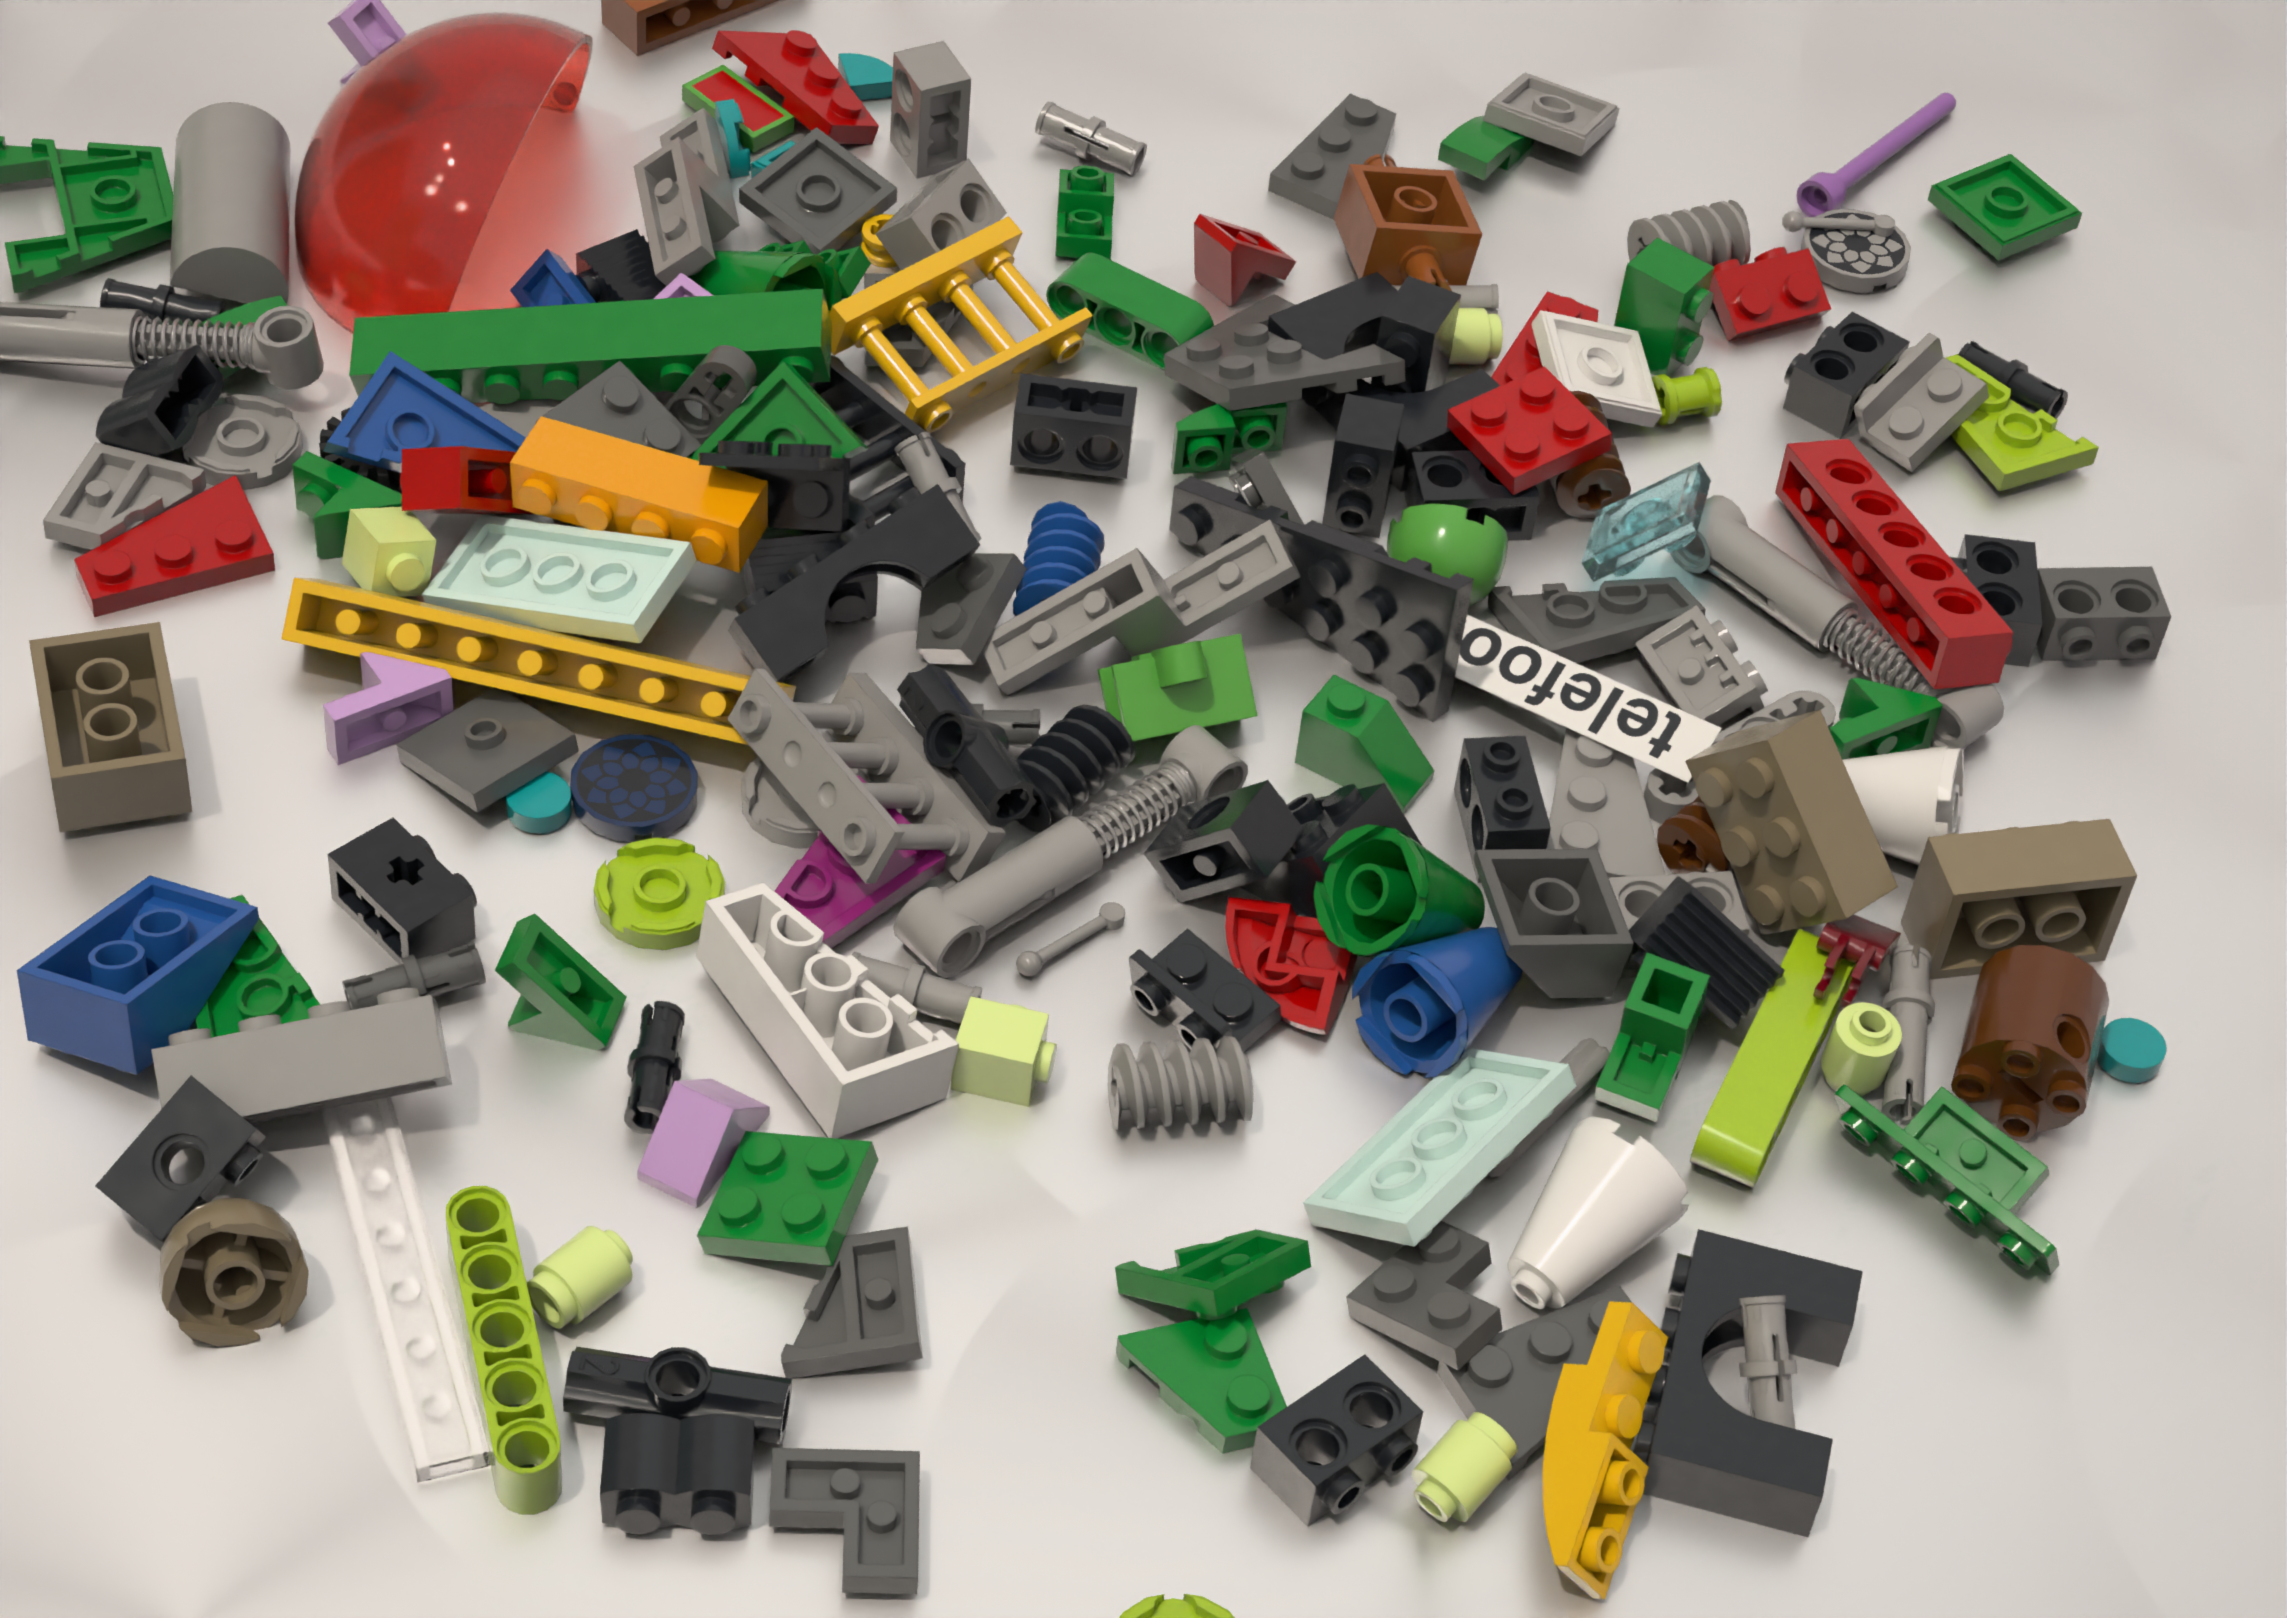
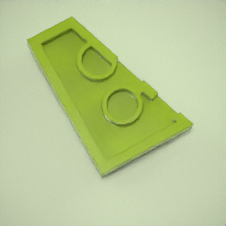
M1956 354L1946 357L1949 361L1987 383L1989 398L1951 434V437L1999 492L2094 464L2099 449L2097 445L2084 437H2081L2076 442L2055 429L2057 419L2042 409L2032 414L2010 399V388L1960 355Z

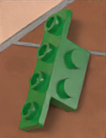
M1845 1084L1835 1092V1099L1842 1114L1838 1121L1852 1137L1868 1147L1874 1141L1879 1143L1894 1155L1890 1161L1906 1179L1919 1187H1922L1928 1181L1947 1197L1943 1201L1944 1205L1959 1220L1971 1228H1976L1981 1222L2000 1237L1997 1242L1998 1247L2020 1267L2029 1270L2035 1264L2048 1275H2051L2059 1266L2056 1247L2015 1215L2050 1175L2047 1165L1942 1086L1904 1129Z

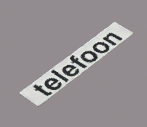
M1467 615L1456 678L1689 783L1692 776L1685 761L1709 748L1722 729L1472 616Z

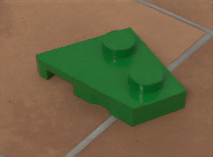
M1255 1229L1228 1236L1216 1242L1196 1244L1174 1250L1176 1267L1155 1270L1142 1267L1135 1261H1130L1116 1266L1115 1272L1119 1294L1194 1311L1196 1316L1201 1319L1215 1320L1233 1315L1237 1312L1240 1304L1259 1294L1280 1290L1284 1287L1285 1280L1310 1268L1311 1260L1308 1240Z
M1247 1308L1237 1310L1233 1315L1222 1319L1207 1320L1198 1318L1119 1335L1117 1338L1116 1355L1118 1360L1127 1369L1136 1364L1160 1386L1159 1397L1176 1413L1193 1420L1197 1425L1198 1432L1222 1454L1254 1447L1257 1427L1287 1407Z

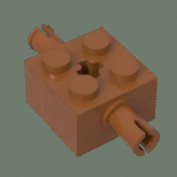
M1380 154L1369 157L1363 165L1349 164L1334 221L1358 279L1378 272L1391 285H1402L1408 276L1450 291L1452 290L1449 285H1466L1482 232L1454 171L1397 167L1394 159L1387 154L1384 157L1386 166H1384Z

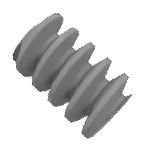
M1733 200L1712 203L1709 207L1705 205L1691 208L1690 211L1683 209L1672 212L1671 215L1666 213L1653 216L1652 219L1642 218L1634 220L1629 227L1627 247L1630 261L1657 237L1712 266L1731 259H1738L1740 265H1745L1750 259V232L1747 217L1743 208Z
M1224 1036L1220 1040L1217 1052H1215L1209 1039L1197 1038L1192 1045L1190 1056L1182 1041L1170 1040L1166 1045L1163 1058L1154 1042H1143L1139 1048L1136 1060L1129 1045L1124 1043L1116 1044L1108 1066V1098L1114 1128L1118 1130L1122 1110L1130 1111L1137 1129L1144 1128L1149 1108H1156L1164 1127H1169L1172 1124L1177 1106H1183L1190 1124L1197 1125L1202 1106L1205 1104H1210L1217 1123H1224L1229 1103L1233 1102L1237 1103L1243 1120L1251 1121L1254 1098L1248 1056L1243 1053L1237 1039L1232 1036Z

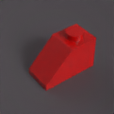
M465 446L402 449V472L400 475L402 511L436 514L537 515L513 507L510 461L516 452Z

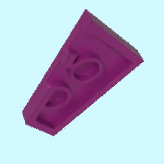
M859 775L857 776L862 783H867ZM885 809L897 824H911L896 809ZM819 829L814 843L801 860L795 861L775 889V892L824 932L822 942L832 949L943 872L946 855L941 850H894L876 883H865Z

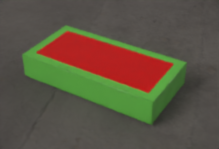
M721 65L682 85V101L696 111L704 108L714 119L715 102L734 99L735 103H738L744 123H739V140L741 145L747 149L749 148L752 153L794 132V116L725 65Z

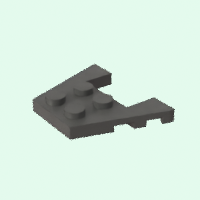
M1275 294L1263 298L1164 354L1166 376L1229 411L1302 399V388L1321 385L1335 393L1356 391L1357 379L1383 375L1385 386L1405 382V360L1375 344L1326 360L1302 349L1299 342L1285 340L1268 331L1269 315L1295 305Z

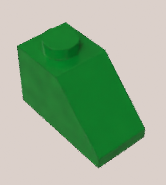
M1333 675L1302 711L1295 763L1341 786L1355 784L1357 789L1385 783L1403 814L1407 812L1433 780L1434 769L1388 700Z

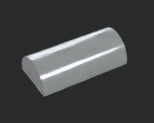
M216 103L197 110L180 127L175 146L170 286L246 304L281 295L287 304L289 295L291 149L289 137L278 120L266 111L244 103Z

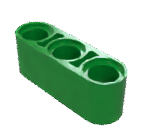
M1095 253L1083 254L1048 286L1046 292L1047 302L1059 319L1062 320L1086 307L1093 315L1085 331L1086 333L1162 370H1165V353L1214 326L1210 313L1197 301Z

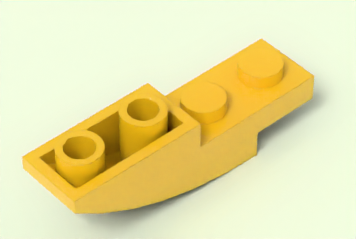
M1609 1301L1588 1364H1563L1552 1402L1545 1439L1542 1469L1543 1509L1555 1566L1594 1599L1605 1600L1614 1571L1619 1566L1622 1558V1547L1636 1505L1644 1492L1645 1478L1649 1467L1631 1451L1635 1436L1641 1428L1643 1411L1656 1373L1663 1363L1664 1349L1668 1340V1336L1633 1302Z

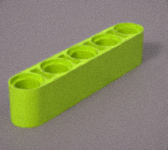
M1801 928L1797 931L1780 965L1785 970L1783 977L1777 979L1774 987L1768 990L1708 1111L1690 1157L1691 1163L1751 1188H1754L1839 1011L1841 1000L1849 988L1852 980L1851 974L1856 966V963L1843 959L1824 999L1821 1000L1814 997V990L1823 976L1826 968L1824 964L1830 953L1816 948L1820 936Z
M471 1186L458 1191L450 1198L446 1205L449 1263L496 1494L500 1503L509 1511L521 1515H535L553 1506L562 1492L560 1435L510 1205L506 1197L497 1189L488 1186ZM510 1405H522L519 1407H508ZM523 1465H537L532 1468H520Z

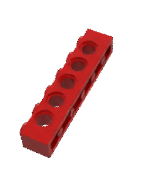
M1849 439L1788 443L1775 494L1933 689L1999 683L2006 657L2012 648L2013 631Z

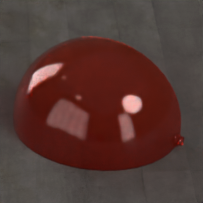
M505 12L475 13L444 19L412 31L382 49L351 76L330 102L311 137L300 169L294 205L295 250L299 272L314 301L332 320L353 334L355 318L450 311L461 278L490 208L539 108L561 113H570L576 108L591 60L592 37L573 27L542 17Z

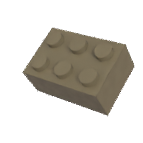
M160 622L29 640L59 831L65 832L193 812L186 758Z
M1821 710L1737 731L1685 761L1695 782L1697 794L1707 809L1721 841L1722 850L1733 868L1747 900L1748 909L1755 918L1762 935L1847 919L1898 887Z
M2110 819L2082 822L2069 821L2062 824L2022 828L2009 827L2002 830L1963 834L1949 833L1943 836L1928 837L1901 919V925L1909 944L1914 945L1913 953L1916 960L1920 947L1930 953L1932 964L1929 980L1980 974L1983 964L1997 952L2019 945H2046L2070 952L2087 963L2105 961L2135 884L2137 874Z

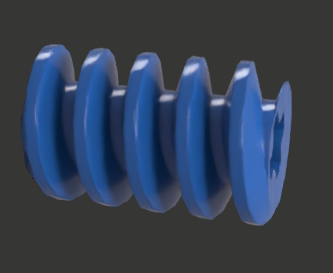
M1058 501L1046 504L1036 512L1031 522V532L1028 536L1027 548L1024 552L1023 565L1027 570L1016 588V597L1013 601V614L1015 616L1099 569L1101 553L1105 546L1104 534L1099 526L1088 519L1085 512L1075 505Z

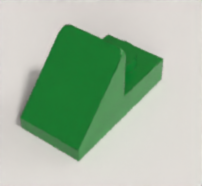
M306 451L292 464L296 509L314 519L317 557L320 559L343 557L350 509L402 507L401 493L311 452Z
M1851 678L1848 681L1839 712L1840 721L1831 726L1829 730L1842 760L1926 749L1930 747L1943 705L1936 697L1862 678Z
M535 913L516 922L495 968V972L521 994L508 1022L510 1029L593 1050H599L607 1046L627 997Z

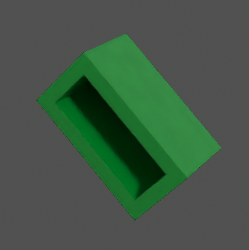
M1658 237L1626 266L1614 326L1638 331L1650 373L1655 376L1662 374L1671 376L1682 364L1685 366L1690 365L1701 350L1703 336L1699 334L1702 319L1709 311L1714 297L1713 292L1709 291L1714 266Z

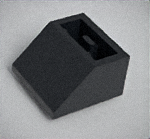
M1385 783L1357 789L1355 784H1349L1337 789L1328 796L1315 798L1311 793L1305 794L1287 804L1304 828L1303 833L1268 878L1239 887L1262 901L1291 904L1296 916L1317 918L1314 901L1316 881L1323 883L1327 867L1330 863L1323 861L1328 849L1347 831L1366 824L1389 826L1402 831L1420 845L1422 844Z

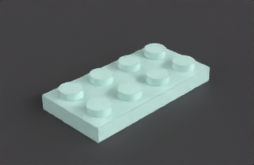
M481 514L422 593V597L425 603L539 629L641 643L695 565L697 559L691 542L589 530L587 528Z
M1468 1048L1454 1066L1434 1077L1303 1202L1311 1225L1414 1247L1421 1240L1425 1239L1432 1232L1433 1228L1461 1200L1468 1197L1473 1192L1474 1187L1503 1159L1507 1158L1514 1151V1148L1542 1120L1549 1117L1553 1113L1554 1108L1577 1087L1569 1064Z

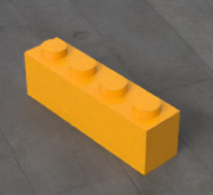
M543 416L539 418L510 461L514 508L589 530L691 542L697 561L740 573L768 526V481L717 466L699 465V461Z

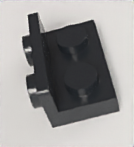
M1188 928L1152 959L1140 949L1129 957L1132 981L1130 991L1134 999L1148 1014L1157 1016L1160 1013L1176 1027L1180 1038L1189 1049H1192V1045L1197 1038L1209 1039L1215 1052H1217L1220 1040L1224 1036H1232L1237 1039L1244 1053L1282 1019L1280 1004Z

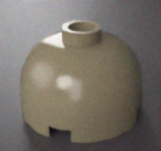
M219 1198L195 1207L173 1226L161 1248L159 1288L166 1311H169L178 1320L179 1328L190 1338L214 1346L246 1345L260 1340V1335L254 1330L269 1328L278 1320H280L282 1327L295 1316L307 1295L309 1270L295 1231L290 1223L272 1207L245 1198Z

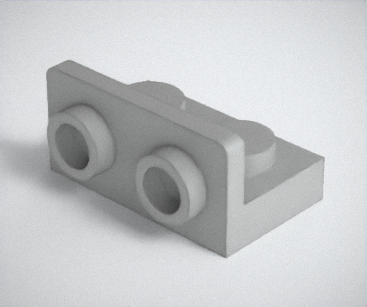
M1928 333L1916 346L1906 349L1899 357L1896 365L1876 384L1868 386L1861 393L1854 406V412L1861 440L1913 472L1989 398L1987 383L1943 357L1940 338Z
M1697 605L1635 642L1641 658L1678 709L1719 726L1745 709H1748L1752 715L1764 708L1760 696L1768 692V689L1759 672L1749 660L1742 665L1738 663L1733 656V653L1738 651V647L1721 620L1710 624Z

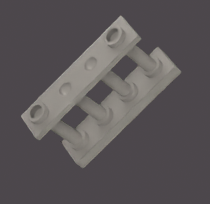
M755 668L728 717V721L865 883H876L894 850H941L946 855L944 866L959 883L987 866L1006 834L1002 827L988 823L948 769L935 766L927 760L923 748L924 738L867 673H848L831 704L793 702L765 669ZM817 729H827L837 742H827ZM850 768L862 769L872 783H862ZM885 809H896L911 824H897Z

